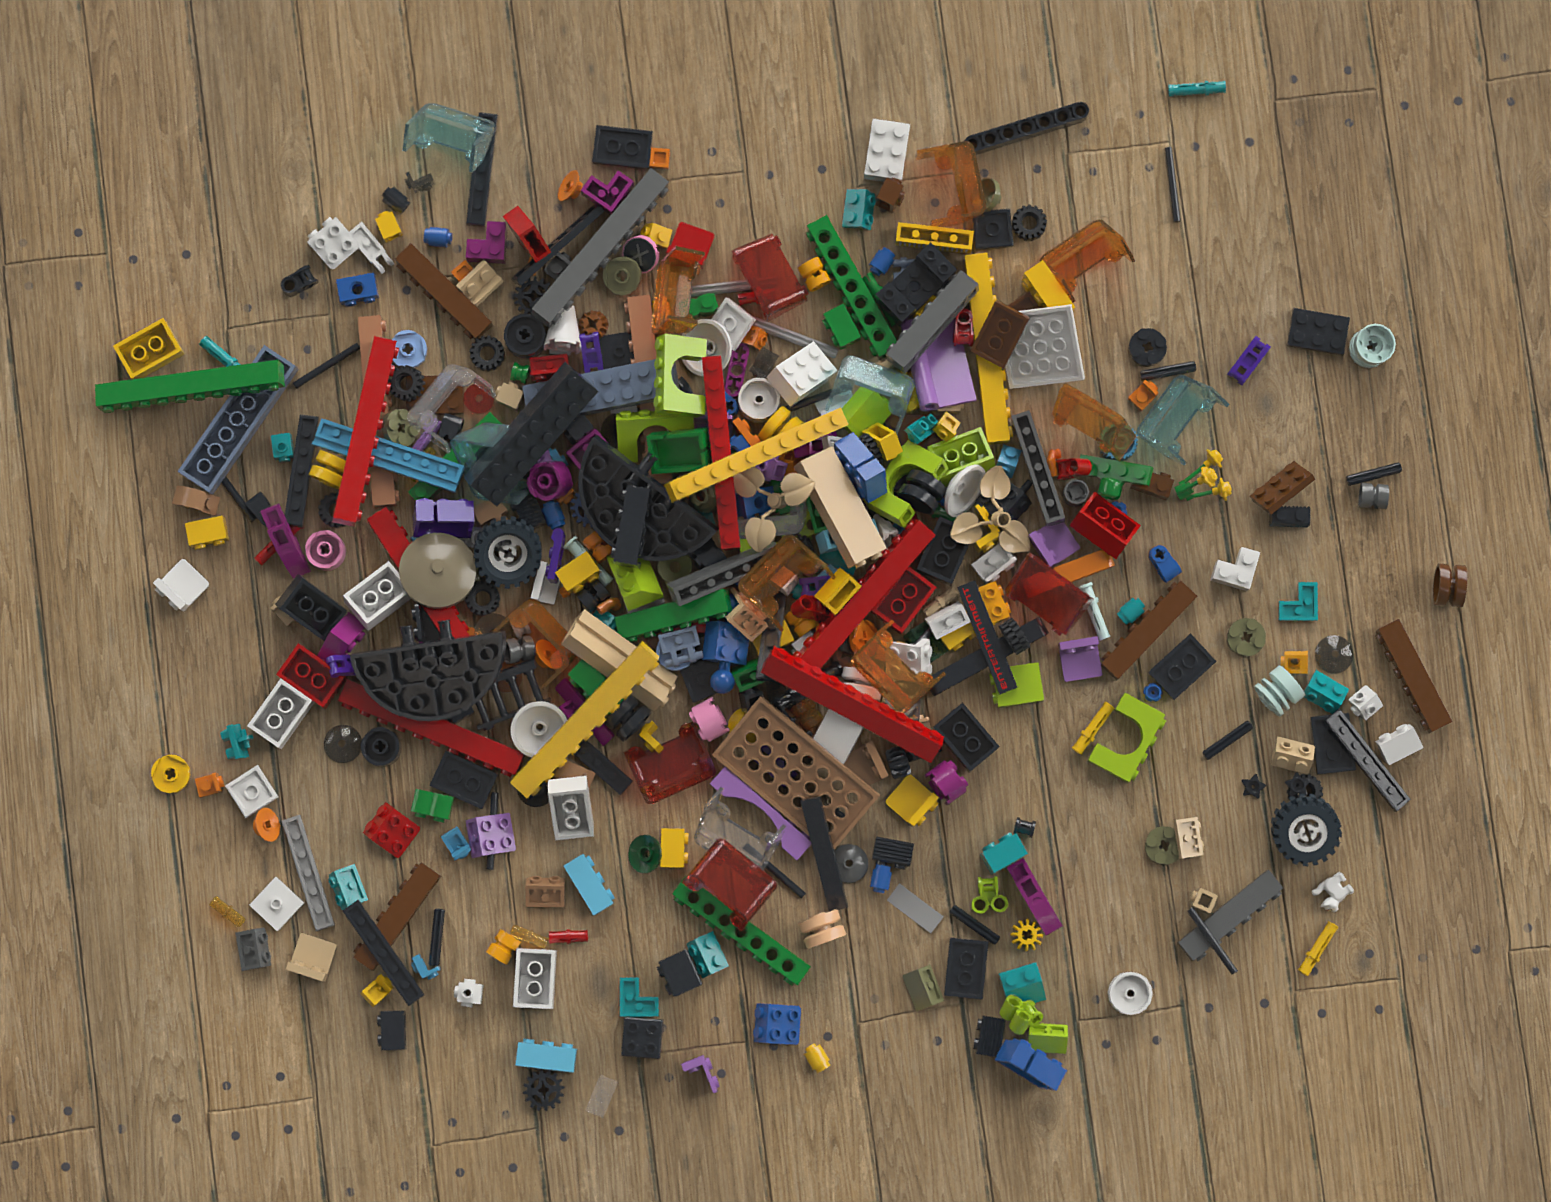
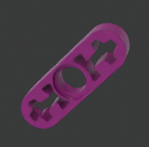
M740 343L736 349L739 350L742 347L743 351L746 352V354L741 356V361H745L744 364L739 361L733 362V359H738V353L734 350L731 353L725 382V392L732 398L739 396L744 382L749 357V348L744 343ZM735 365H739L743 370L738 376L733 375L731 372L732 367ZM730 377L735 380L741 379V382L736 381V388L739 390L735 391L734 394H731L728 389L733 384V380H729Z

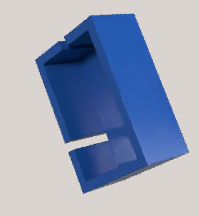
M854 432L834 442L835 453L860 498H864L867 503H870L887 493L885 469L876 458L873 459L872 453Z
M1014 1038L1013 1040H1005L995 1058V1061L1040 1089L1057 1091L1067 1072L1066 1069L1061 1067L1063 1065L1061 1062L1055 1059H1048L1045 1052L1039 1049L1035 1051L1031 1048V1044L1023 1039L1020 1041Z

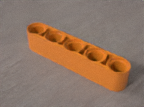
M1099 550L1021 580L1027 598L1030 599L1115 566L1112 556L1103 550Z

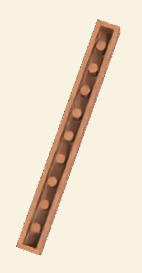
M650 295L627 297L628 303H624L625 314H629L630 321L626 322L627 332L632 334V340H629L630 352L634 351V359H631V364L656 359V340ZM653 402L637 405V408L641 410L655 411ZM659 425L649 426L643 430L644 434H640L641 445H645L646 450L645 453H642L643 459L648 453L646 436L652 432L667 431L666 427ZM651 468L648 471L649 475L663 486L673 481L672 473L651 474Z
M381 315L358 317L363 383L374 336L384 338V332H387L386 320H383ZM385 394L383 401H386L387 404L385 413H380L379 419L381 420L390 412V407H393L392 395ZM382 422L381 431L377 430L376 436L385 439L382 433L384 422ZM376 466L369 467L372 506L374 508L397 506V501H400L399 489L396 490L395 483L399 482L398 474Z

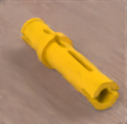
M1104 702L1087 728L1081 731V736L1072 746L1075 752L1082 755L1089 743L1095 740L1094 736L1115 709L1111 704Z
M1327 922L1311 950L1305 954L1306 958L1298 968L1300 973L1307 977L1309 976L1315 964L1321 960L1320 956L1339 928L1332 922Z

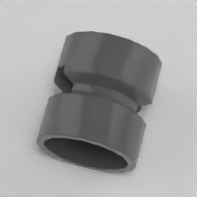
M1071 480L1063 490V500L1070 507H1080L1088 498L1089 489L1082 480Z
M1372 483L1360 484L1358 497L1360 508H1371L1373 505L1375 509H1387L1389 485L1377 484L1374 487Z
M530 635L518 637L517 640L515 638L506 639L504 659L506 664L535 658V644Z

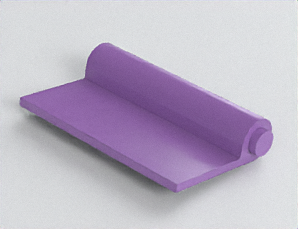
M955 318L911 367L917 398L922 411H931L977 401L964 346L958 344L953 346ZM909 319L901 325L902 332L912 326L913 319Z

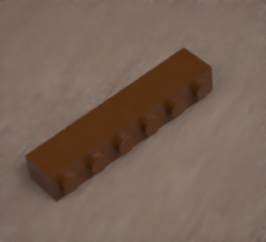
M412 243L395 258L398 263L396 267L403 274L407 272L411 276L409 280L416 287L420 285L424 289L423 294L429 300L433 298L438 303L436 306L443 313L447 311L451 315L449 319L457 327L461 325L465 329L463 333L470 340L472 338L480 339L493 326L492 322Z
M1174 581L1167 589L1169 593L1165 597L1161 595L1153 603L1156 607L1152 611L1148 609L1140 617L1143 619L1139 625L1134 623L1127 631L1130 634L1125 639L1121 637L1114 644L1117 648L1112 653L1108 650L1101 658L1103 660L1101 666L1116 681L1197 597L1182 581L1178 584Z
M1397 619L1376 630L1377 634L1375 637L1380 645L1383 644L1386 650L1384 654L1388 662H1392L1395 669H1393V672L1397 679H1401L1405 695L1407 697L1410 696L1413 702L1411 707L1421 717L1420 724L1424 731L1427 730L1428 733H1431L1451 723L1452 720L1400 620Z
M422 862L419 865L415 864L410 871L412 876L408 881L405 879L399 887L401 891L397 897L395 895L392 896L387 904L389 905L387 911H382L376 919L378 921L377 927L391 946L442 877ZM359 943L353 951L355 953L353 958L371 971H374L379 963L365 943Z

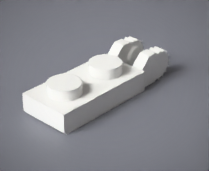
M362 222L349 231L359 243L361 252L371 264L375 265L381 274L385 270L377 262L380 256H383L388 265H394L393 261L385 253L386 250Z

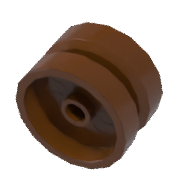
M1438 563L1433 581L1434 605L1445 606L1449 600L1452 607H1463L1467 592L1466 565H1455L1451 571L1448 564Z

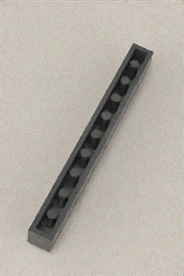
M651 168L534 305L531 314L548 328L552 324L556 325L561 320L563 311H568L572 307L574 298L576 296L580 297L586 289L584 286L588 282L592 283L598 275L596 272L600 268L606 267L610 261L608 258L612 253L616 254L622 247L620 244L623 240H628L632 236L634 227L636 225L639 227L645 220L644 215L648 211L651 213L657 206L656 201L660 197L662 199L669 191V181Z

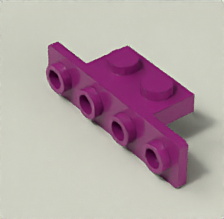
M566 677L555 687V690L565 700V703L558 708L568 720L586 700ZM604 723L599 728L595 726L591 730L602 746H605L615 736Z

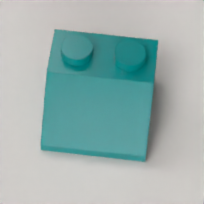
M1037 962L998 973L1005 998L1008 995H1015L1022 1001L1032 1000L1034 1003L1047 1000Z

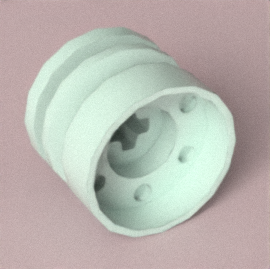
M1367 325L1354 334L1350 340V356L1361 367H1377L1391 358L1396 346L1395 337L1391 330L1384 325ZM1368 345H1369V346L1372 345V346H1373V349H1372V350H1371V349L1368 350V349H1367V346H1368Z
M1279 665L1269 673L1273 681L1272 683L1263 678L1261 680L1263 686L1257 683L1253 687L1262 703L1280 717L1284 714L1282 708L1286 711L1290 709L1286 701L1287 699L1296 704L1305 696V693L1292 675Z

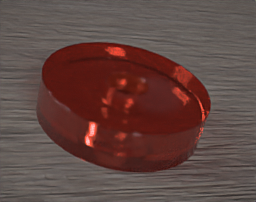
M483 383L470 385L463 397L465 406L474 414L488 412L493 407L495 400L491 388ZM482 396V401L477 402L476 397Z

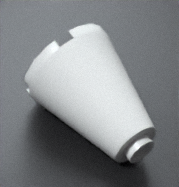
M572 305L568 311H563L561 314L562 318L556 325L552 324L548 328L544 341V350L549 349L550 354H568L570 356L571 352L576 351V354L581 352L575 307Z

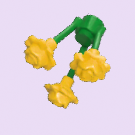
M1207 449L1208 455L1207 460L1203 462L1204 464L1187 478L1178 482L1179 485L1174 487L1180 500L1186 498L1189 501L1193 498L1213 494V496L1220 495L1224 501H1227V496L1232 494L1231 485L1220 478L1217 487H1215V481L1218 477L1215 470L1209 468L1211 465L1222 467L1221 462L1223 458L1217 450L1210 451ZM1201 472V477L1197 478V481L1193 483L1188 482ZM1205 483L1210 488L1215 487L1209 491L1191 494L1194 492L1193 487L1198 484L1202 485Z

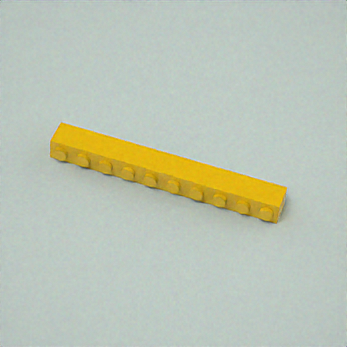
M988 253L964 256L966 274L979 284V291L969 301L970 312L973 316L974 342L994 302L997 300L996 295L992 294L995 281L994 276H990V269H993L992 258H988ZM975 354L985 438L988 445L1009 443L1010 437H1013L1012 426H1008V419L1011 418L1010 407H1006L1005 401L1008 400L1007 388L1004 389L1003 381H1006V372L1001 367Z
M840 407L675 479L664 486L671 502H675L849 424Z
M642 641L524 765L510 783L526 798L531 794L535 796L541 789L539 785L543 781L547 783L553 777L554 769L556 767L560 769L567 762L565 758L570 753L574 755L580 748L578 744L582 740L587 741L592 736L593 732L591 730L595 726L599 728L606 721L605 716L609 712L612 714L620 706L618 702L622 698L626 700L633 692L631 688L635 684L639 686L645 680V673L648 670L652 672L659 665L657 662L659 656Z

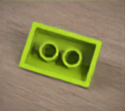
M981 427L957 435L947 442L944 440L927 446L928 451L943 458L949 467L939 480L945 487H948L949 482L958 472L968 466L979 465L984 468L985 473L995 467L994 456Z
M611 555L606 556L628 611L664 597L650 561L638 558L637 562H641V567L636 569L619 566L613 562L614 558H611Z

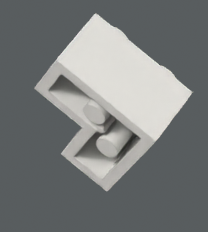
M1241 547L1235 565L1217 560L1210 581L1248 591L1251 587L1260 552Z

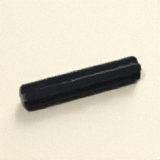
M1195 361L1142 370L1140 371V378L1142 381L1195 372L1196 363Z
M1397 462L1346 476V482L1348 486L1390 476L1402 472V467Z
M1245 721L1202 752L1204 757L1209 760L1251 731L1253 729L1252 724L1249 721Z
M957 905L950 909L949 913L993 945H996L1000 940L999 935Z
M438 908L434 909L429 957V965L439 966L445 910Z

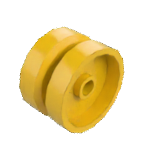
M781 406L765 423L758 434V438L761 442L804 422L797 416L792 417L787 422L791 411L785 406Z
M320 450L316 461L325 466V468L313 465L308 475L326 486L339 490L342 480L341 474L343 475L346 460Z

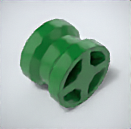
M514 362L510 380H519L521 383L526 384L530 365L522 366Z

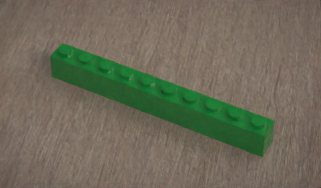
M279 360L95 384L96 407L104 413H112L118 409L128 411L132 410L133 407L149 408L150 405L155 404L166 406L170 402L186 403L187 400L192 399L203 401L207 397L223 398V395L240 396L245 392L256 394L260 390L277 391L279 388L285 387L284 365Z

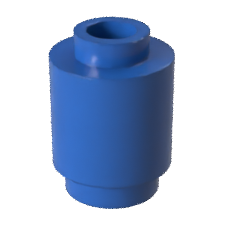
M430 227V229L426 228L424 231V243L429 246L447 248L448 244L452 243L453 235L447 228Z
M885 247L878 250L869 263L870 271L876 276H880V274L884 276L893 264L896 255Z
M554 500L543 504L544 508L541 511L548 527L550 526L551 530H555L564 526L565 516L559 502L554 503Z
M876 864L870 887H873L874 892L884 893L885 890H889L892 872H890L891 867Z

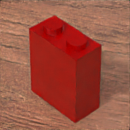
M516 206L502 216L518 242L536 263L551 253L535 225L519 206Z

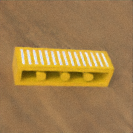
M898 222L895 245L924 249L931 242L940 251L971 254L974 231Z

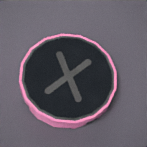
M644 235L634 236L627 240L623 246V257L635 260L641 269V273H647L654 269L659 261L657 245L649 237Z

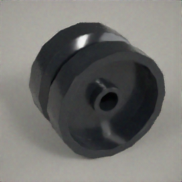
M520 314L513 317L507 323L504 329V340L508 350L515 357L530 359L539 356L544 351V341L547 334L541 321L530 314ZM524 335H528V336H529V338L526 337V340H523L522 337H523Z
M912 469L905 478L907 484L901 485L897 496L909 503L914 510L926 515H933L939 506L937 501L943 499L947 489L933 476L923 471Z
M631 694L604 722L610 730H614L622 724L616 733V736L622 742H625L634 735L652 713L645 705L639 707L634 712L640 701Z

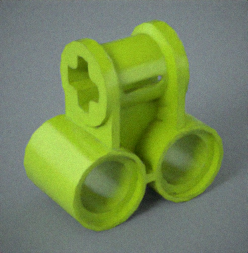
M997 876L985 879L978 877V892L980 896L972 900V911L976 914H982L987 911L989 906L997 913L1005 911L1008 907V900L1003 895H998ZM1000 898L1004 901L1002 909L994 907L995 899ZM976 900L984 901L985 908L979 911L975 908Z
M1008 995L999 1011L1003 1019L1011 1021L1009 1024L1010 1030L1019 1035L1024 1034L1028 1026L1039 1024L1044 1017L1035 1008V1003L1032 1000L1022 1001L1015 995Z

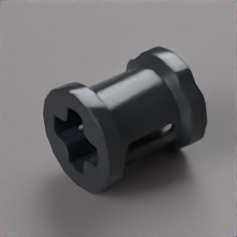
M1017 817L1013 834L1021 833L1032 838L1036 821L1028 822Z

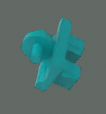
M929 414L927 417L923 416L904 431L908 433L907 436L911 442L919 444L934 433L932 429L938 423V420L932 414Z
M240 724L226 726L227 729L220 732L223 742L231 741L232 747L225 751L227 758L244 759L249 757L247 748H250L249 740L254 739L253 735H247L246 729H241Z

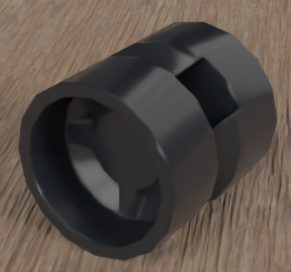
M598 579L592 583L589 582L588 588H583L575 594L590 613L597 609L596 606L600 602H604L612 597Z

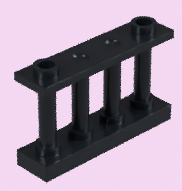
M535 658L501 670L491 688L500 715L489 719L482 699L478 701L476 706L482 722L477 725L478 730L483 728L486 731L494 728V724L514 717L525 706L515 680L518 674L523 673L527 676L536 702L551 703L550 697L543 699L533 673L538 665ZM506 680L509 683L518 709L507 712L497 686L499 681Z

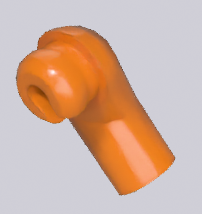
M1051 449L1048 453L1047 464L1052 477L1058 475L1055 459L1061 458L1060 449Z
M613 597L602 602L596 608L602 615L610 609L614 611L619 610L621 603L617 597Z

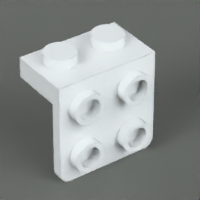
M329 217L322 223L323 228L319 232L315 229L307 236L309 238L307 243L330 269H335L359 248V243L336 217L333 220Z
M181 559L162 579L157 578L153 582L157 586L154 590L162 597L166 595L170 599L168 603L176 611L178 609L185 611L209 587V582L185 559Z
M923 638L916 645L892 641L887 642L885 645L886 677L922 683L932 673V665L930 664L932 647L930 646V639Z

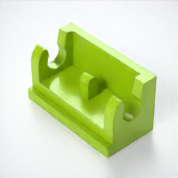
M1039 1023L1035 1026H1029L1027 1041L1035 1051L1039 1049L1045 1053L1066 1054L1068 1025Z

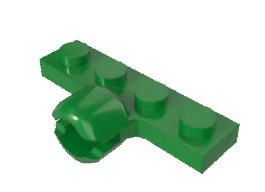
M1080 455V458L1088 459L1091 462L1092 470L1087 476L1100 478L1098 495L1103 498L1118 500L1125 483L1150 485L1153 473L1152 466Z

